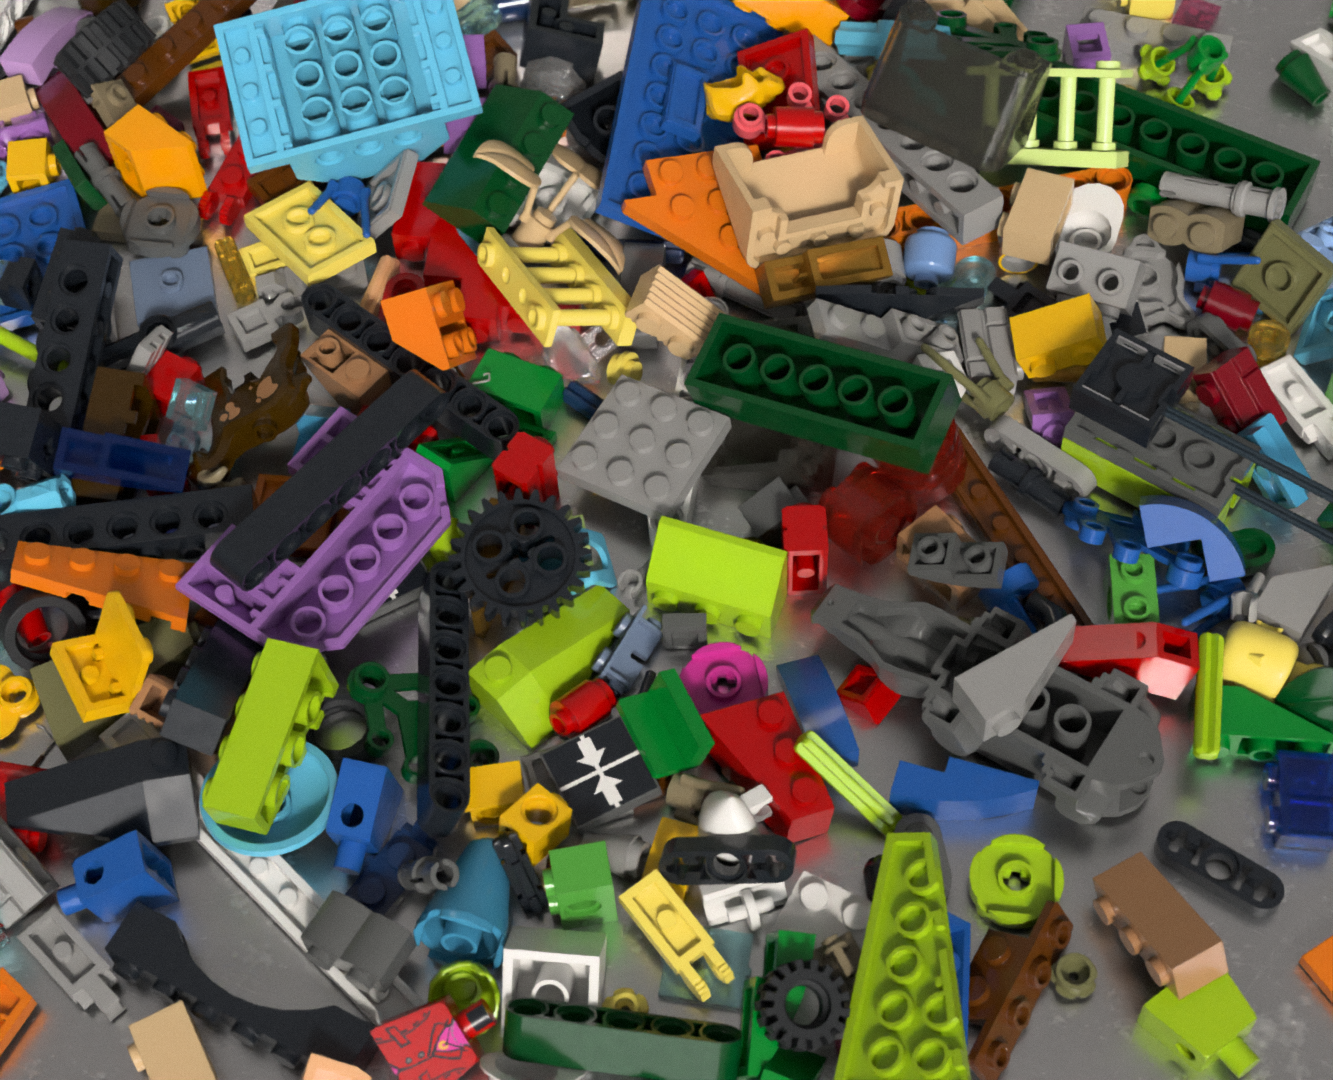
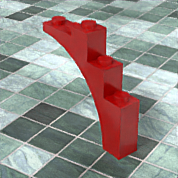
M417 162L403 215L393 224L391 235L396 258L412 262L425 261L423 271L425 287L453 280L455 287L460 289L464 297V318L467 327L473 330L477 344L485 342L499 343L502 330L516 333L532 332L478 264L477 255L472 252L458 234L456 227L422 205L446 164ZM581 304L557 305L560 309H581ZM557 326L555 335H581L582 326Z

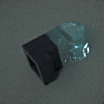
M20 257L18 262L0 260V305L33 311L43 281L42 273L35 259ZM27 285L31 287L30 292H28Z

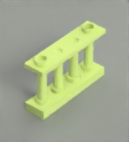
M996 58V63L993 65L968 66V74L985 75L983 138L978 139L982 163L1111 169L1128 167L1129 151L1116 150V143L1112 142L1115 79L1133 78V69H1120L1121 61H1096V68L1005 66L1006 59ZM1001 75L1023 76L1020 139H1016L1015 146H1002V138H998ZM1039 76L1061 77L1058 140L1053 141V148L1039 147L1040 140H1036ZM1077 77L1099 78L1096 142H1092L1091 149H1077L1078 141H1074Z

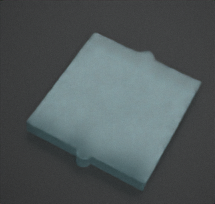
M703 926L714 940V947L731 968L735 977L728 984L723 983L714 975L703 956L692 963L691 966L707 983L712 995L704 1002L696 998L684 983L681 975H676L661 956V963L664 966L658 998L741 1011L743 981L752 976V970L748 966L753 934Z

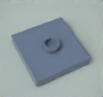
M207 246L189 249V252L180 258H171L169 256L163 258L149 257L129 261L136 320L139 329L142 322L150 316L160 314L171 318L208 301L213 303L219 316L210 254Z

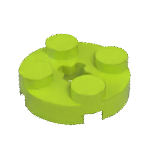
M1007 834L993 839L990 845L984 847L981 852L980 850L977 852L971 862L969 871V893L976 905V911L979 916L984 920L992 921L1006 928L1023 929L1034 926L1046 902L1050 900L1059 903L1062 896L1064 873L1056 856L1054 860L1052 855L1044 849L1045 845L1030 836ZM1011 872L1020 873L1021 880L1029 882L1028 887H1021V890L1016 891L1012 890L1009 885H1006L1003 879H1010Z

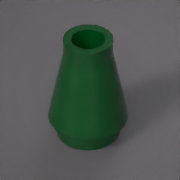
M1296 49L1287 54L1275 67V71L1279 75L1278 81L1308 101L1312 107L1321 104L1331 93L1308 53L1303 54L1299 49Z

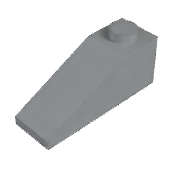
M1072 614L1067 615L954 678L952 700L983 742L995 735L999 737L1006 736L1020 725L1073 643L1077 620Z

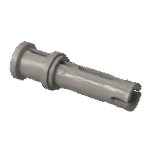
M1170 171L1164 172L1159 185V190H1161L1159 195L1161 197L1230 209L1236 217L1242 218L1246 215L1267 218L1269 223L1278 218L1281 220L1287 198L1286 189L1283 187H1276L1274 190L1255 187L1251 181L1246 180L1237 184H1228L1172 173Z

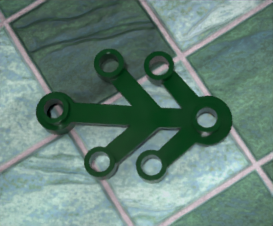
M946 9L936 12L935 25L949 26L952 35L943 37V54L961 56L966 53V47L973 48L972 62L979 65H993L996 63V57H1023L1028 59V63L1032 66L1049 67L1052 66L1053 61L1061 59L1062 50L1058 48L1059 40L1047 36L1048 34L1045 32L1026 31L1024 32L1023 41H1019L1016 35L1017 25L1014 23H994L992 33L966 25L967 13L963 11Z
M364 662L353 668L347 679V690L350 696L355 701L364 705L368 726L364 748L370 756L375 758L387 756L392 748L394 736L386 728L384 706L397 715L405 754L401 775L408 783L417 784V772L412 771L409 765H417L418 700L408 701L397 692L416 690L418 693V673L389 674L387 669L379 663ZM363 683H369L373 685L375 689L368 688L364 686ZM469 694V708L472 710L469 713V724L475 721L480 711V702L475 696ZM372 739H382L386 745L378 746ZM484 739L470 742V767L477 766L472 760H477L483 765L499 762V752L494 744Z

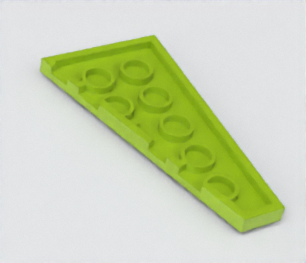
M930 832L887 833L851 997L850 1015L846 1020L834 1080H971L938 842Z

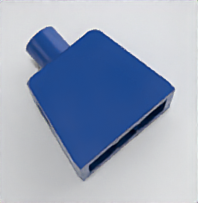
M343 757L326 825V833L338 846L333 864L335 870L346 874L360 875L365 854L377 855L386 845L404 791L388 767Z
M137 830L131 831L76 858L72 864L76 883L57 890L58 903L65 915L68 916L87 908L104 922H113L126 918L137 901L151 909L180 901L171 860Z

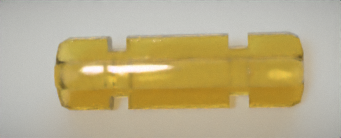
M226 236L223 239H217L214 247L236 302L245 304L247 301H253L256 298V292L234 238Z

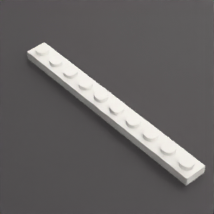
M130 712L126 713L99 735L102 743L109 750L138 740L162 737L151 724H146L145 720L138 719L137 715H131ZM192 767L200 840L197 841L289 937L307 953L308 950L300 937L325 901L280 855L269 857L242 855L222 846L211 836L204 824L200 811V792L204 778ZM334 966L329 971L320 968L375 1025L385 1019L425 1004L398 975L386 993L371 988L369 992H364L345 978L346 971Z

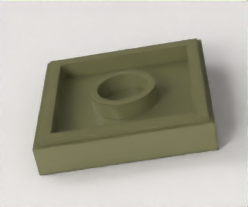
M1278 218L1271 221L1249 254V256L1260 257L1261 263L1257 265H1242L1230 284L1235 288L1251 293L1252 299L1260 301L1258 308L1289 335H1292L1300 329L1333 282V263Z

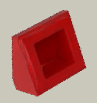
M861 664L856 665L836 690L842 705L876 725L881 723L901 697L900 694L892 691L878 678L873 668Z

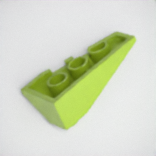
M596 585L576 597L573 608L566 605L560 607V618L557 619L550 613L544 617L543 626L535 622L502 642L469 670V683L472 695L532 753L555 733L549 720L551 715L550 704L583 680L592 679L591 674L594 671L591 669L592 664L605 646L610 649L616 639V636L612 634L613 630L626 612L630 614V609L603 586Z

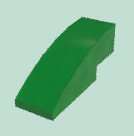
M776 930L766 934L763 977L755 976L743 981L739 1028L742 1032L743 1040L738 1078L748 1079L757 1077L778 1049L779 1042L776 1040L770 1041L765 1036L768 1030L766 1027L760 1028L756 1020L761 1018L760 1010L754 1011V1002L760 1001V995L756 994L758 986L766 982L764 977L769 972L776 970V967L799 959H803V961L813 959L816 934ZM804 986L794 987L786 997V1011L792 1020H794L806 988Z

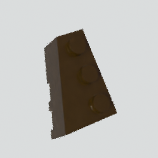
M97 366L73 474L69 478L73 491L76 493V506L136 498L142 481L140 435H159L164 421L145 373Z

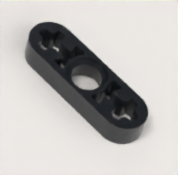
M1171 821L1160 828L1154 844V852L1157 859L1163 865L1253 917L1265 918L1277 911L1284 897L1285 890L1281 879L1276 874L1188 823ZM1177 837L1185 841L1183 848L1178 849L1177 852L1169 849L1170 842H1174ZM1198 848H1200L1203 852L1200 855L1197 866H1195L1191 861L1193 856L1196 855ZM1211 859H1221L1230 866L1232 875L1226 879H1216L1207 872L1205 864ZM1242 872L1246 875V878L1239 890L1233 887ZM1260 886H1264L1269 891L1267 897H1264L1260 902L1254 899L1253 895L1255 890L1259 889Z
M776 834L676 837L670 839L664 845L659 861V871L667 881L677 885L780 883L792 876L797 850L788 838ZM722 853L731 854L739 860L740 864L725 866L719 863L715 856ZM750 855L753 856V857H752V863H755V864L749 863ZM769 855L775 856L777 862H773L772 857ZM701 856H705V857H706L705 865L703 864V862H704V857H701Z

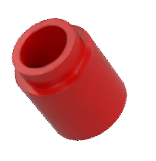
M774 106L772 114H766L765 138L772 139L773 147L811 148L813 144H822L825 128L823 111H814L813 107Z
M602 679L583 680L550 704V724L557 734L572 739L596 727L610 717L612 709L616 706V697L610 686Z

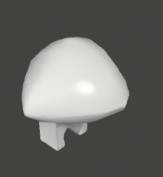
M763 784L740 796L722 790L711 792L705 798L698 818V836L761 835L757 823L772 816V810L767 805L773 801L772 795ZM722 853L715 856L728 862L740 864L739 860L731 854ZM750 855L749 863H752V855Z

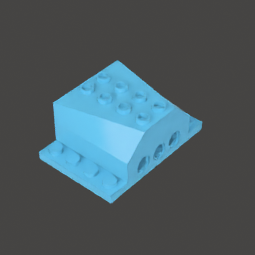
M307 0L213 25L250 174L290 164L297 179L328 183L329 180L338 181L346 176L355 177L359 180L378 174L407 148L419 155L417 162H421L450 139L446 122L483 113L454 0Z

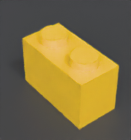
M1090 293L1009 318L1016 361L1029 379L1048 377L1057 370L1074 365H1088L1107 342L1101 311Z

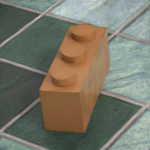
M1141 851L1092 878L1097 898L1093 900V905L1098 916L1106 925L1113 923L1119 930L1121 941L1131 955L1134 956L1139 953L1145 960L1150 976L1159 987L1166 985L1177 999L1180 1000L1229 972L1223 941Z

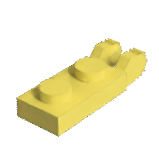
M657 869L619 896V903L673 972L676 975H681L684 983L699 1001L704 1002L712 996L707 983L691 966L700 957H704L714 975L723 983L728 984L735 978L731 968L714 947V940Z

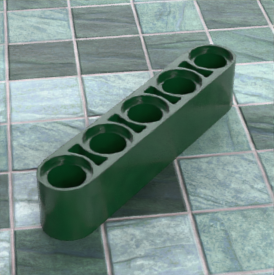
M520 997L514 998L506 1004L502 1052L505 1056L522 1062L654 1080H738L743 1035L738 1028L723 1023Z

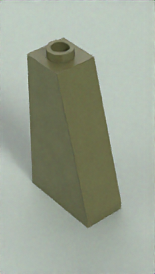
M159 618L137 625L142 636L149 639L153 649V661L149 664L145 679L150 673L164 675L175 681L182 666L185 667L194 645L197 646L201 633L196 622L188 623L185 633L170 629L171 622ZM53 660L29 669L54 740L66 761L75 758L100 740L99 735L126 714L83 723Z

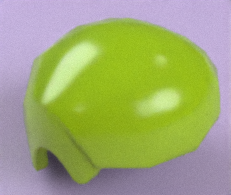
M458 959L442 966L430 980L428 1002L449 994L459 1010L462 1011L483 998L497 1020L501 1003L500 989L494 976L481 963L468 959Z

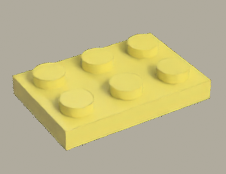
M310 181L243 215L246 227L308 287L325 281L377 252L375 240L371 236L364 238L362 228L330 199L315 214L310 215L308 213L309 207L323 193Z

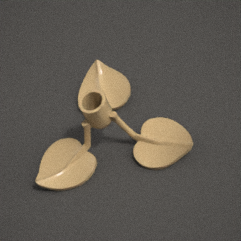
M499 140L485 141L478 147L473 158L476 157L493 163L522 184L530 187L524 210L518 217L522 222L511 235L513 241L519 247H543L547 241L553 243L558 235L572 227L608 260L618 275L623 271L625 263L624 246L613 234L589 218L582 220L578 216H570L567 221L558 227L554 226L557 219L552 213L578 178H581L593 189L599 190L602 172L598 168L585 162L575 151L557 144L551 154L562 166L573 173L546 209L538 206L536 210H532L538 187L542 183L540 177L534 173V165L516 149Z

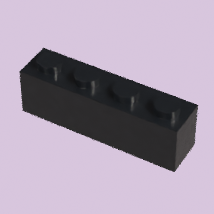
M220 618L214 627L206 624L197 646L194 645L185 667L182 666L173 688L168 690L158 715L166 719L160 736L212 756L235 713L240 695L245 693L252 679L251 667L253 660L258 652L263 651L264 647Z

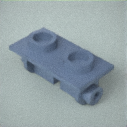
M643 605L633 615L628 612L623 615L612 632L613 635L618 637L610 650L605 646L591 666V669L597 672L593 679L600 678L605 681L614 692L615 697L618 698L623 693L630 691L631 686L643 668V665L630 657L632 653L643 661L648 660L663 636L661 632L662 623L652 617H649L647 620L642 617L647 609L646 605Z

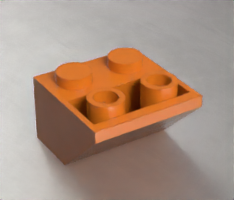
M453 280L380 301L392 341L442 371L477 358L475 354L477 340L473 330L467 327L463 314L465 310L464 297L460 289L455 287Z

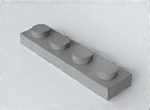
M1088 6L1084 7L1079 23L1104 22L1110 50L1141 56L1139 50L1146 44L1151 45L1153 49L1163 46L1172 51L1185 44L1192 35L1198 39L1205 35H1211L1218 38L1224 44L1229 57L1234 37L1232 35ZM1093 39L1077 41V43L1092 44ZM1188 52L1176 58L1175 64L1187 66ZM1228 57L1223 62L1225 66L1227 65Z

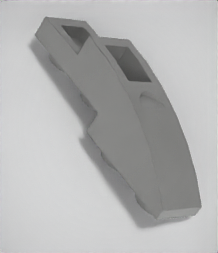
M816 299L807 308L813 333L817 339L913 364L918 354H925L921 350V345L925 343L936 352L954 351L959 362L962 363L964 361L958 335L954 327L893 308L882 318L821 299Z

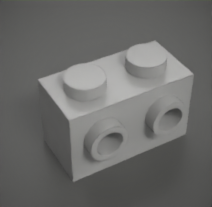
M1061 241L1046 289L1056 296L1055 300L1057 302L1090 293L1102 316L1118 319L1120 313L1132 315L1146 268L1138 260Z

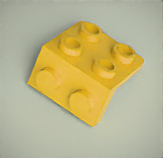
M118 590L107 593L95 634L53 642L49 653L83 723L129 713L132 702L142 688L149 664L153 661L152 645L147 637L142 636L136 624L132 606L129 603H125Z

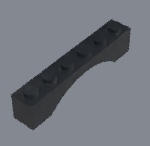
M138 901L104 948L114 963L112 970L120 977L134 984L140 978L153 985L151 991L170 1004L176 1003L178 999L183 1000L184 1003L192 1006L190 1012L203 1022L213 1026L217 1020L231 1027L229 1032L242 1043L254 1047L259 1042L272 1049L270 1055L287 1067L294 1069L297 1063L305 1067L309 1055L314 1053L358 1067L365 1072L379 1050L377 1043L370 1033L375 1026L336 1005L311 1010H281L259 1006L233 996L211 981L195 964L187 941L176 921Z

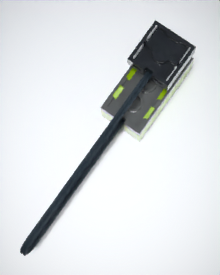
M1116 328L1072 388L1069 408L1076 411V413L1065 426L1061 445L1062 451L1083 463L1092 471L1097 480L1096 486L1139 508L1141 496L1166 495L1182 498L1207 509L1223 523L1229 507L1233 509L1239 499L1243 498L1333 546V532L1247 487L1250 484L1257 464L1333 503V490L1260 453L1262 447L1180 406L1178 403L1189 389L1195 367Z

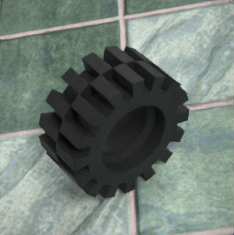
M803 959L794 960L776 967V970L769 972L764 977L766 982L758 986L756 994L760 995V1001L754 1002V1011L760 1010L761 1018L756 1020L760 1028L766 1027L768 1032L765 1036L770 1041L776 1040L779 1042L778 1047L785 1050L794 1049V1052L818 1049L823 1045L832 1043L836 1040L834 1036L843 1032L846 1025L842 1024V1021L845 1018H849L850 1009L844 1008V1001L850 1000L848 991L842 993L840 986L845 982L841 976L834 977L831 974L834 969L829 965L820 966L818 965L819 961L813 959L803 961ZM796 986H804L812 990L819 1002L818 1014L808 1025L794 1022L786 1011V997Z

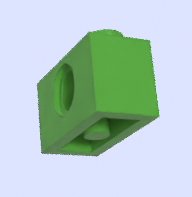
M1109 554L1103 577L1106 624L1160 623L1154 558L1150 554H1140L1136 564H1127L1114 559Z
M605 841L549 850L551 868L542 869L550 914L551 916L560 914L563 930L618 921Z

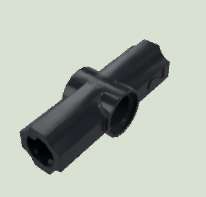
M210 301L171 318L166 315H153L142 322L138 332L106 345L102 361L106 368L126 370L138 344L160 325L173 332L164 353L167 350L182 357L185 350L224 334L223 324L213 303Z

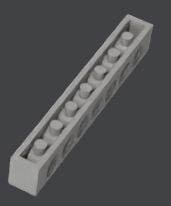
M813 35L820 111L824 113L826 102L831 96L841 95L845 97L850 105L848 116L850 118L860 115L864 116L904 178L902 192L963 246L998 228L1004 205L1003 194L1000 190L980 176L970 164H966L954 154L947 144L940 142L922 123H918L907 114L901 105L894 103L880 91L876 84H872L858 72L854 65L847 63L831 46H827L816 35ZM838 105L830 106L831 110L836 113L843 112V109ZM824 115L825 124L830 127L834 122L829 121Z

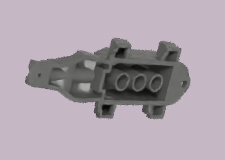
M833 584L825 590L811 610V624H820L829 634L836 636L842 644L855 651L872 666L878 678L888 688L903 696L923 698L922 710L924 712L922 714V721L931 729L933 737L940 745L959 756H967L976 751L1020 776L1040 781L1039 786L1056 797L1055 808L1074 822L1083 825L1095 824L1101 817H1119L1137 810L1148 798L1154 779L1161 773L1164 755L1160 732L1157 728L1161 720V714L1157 706L1146 697L1149 685L1116 668L1113 669L1111 674L1103 672L1100 678L1095 677L1090 683L1057 666L1020 725L1013 732L1003 737L995 735L984 742L981 740L952 700L954 678L1033 635L1025 621L998 607H994L991 613L985 611L981 618L975 617L969 625L943 609L927 602L883 601L838 584Z

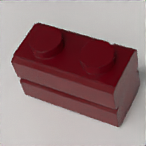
M1248 346L1223 351L1213 358L1210 363L1205 364L1192 375L1197 384L1196 395L1202 404L1211 409L1217 420L1216 424L1235 434L1242 431L1264 414L1272 413L1279 425L1287 421L1282 408Z

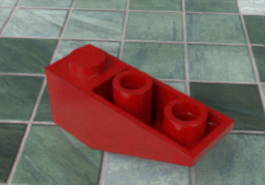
M1158 622L1075 626L1073 643L1058 666L1067 671L1092 678H1100L1103 672L1111 674L1113 669L1116 668L1149 685L1148 693L1176 700L1200 669L1198 633Z

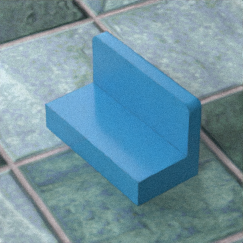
M1272 413L1264 414L1237 433L1242 438L1262 447L1260 453L1311 479ZM1256 464L1252 478L1264 497L1287 509L1297 508L1309 499L1305 493L1306 489Z

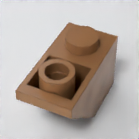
M330 329L324 332L300 355L304 364L334 400L343 408L350 409L351 413L356 416L363 405L370 406L392 386L387 369Z

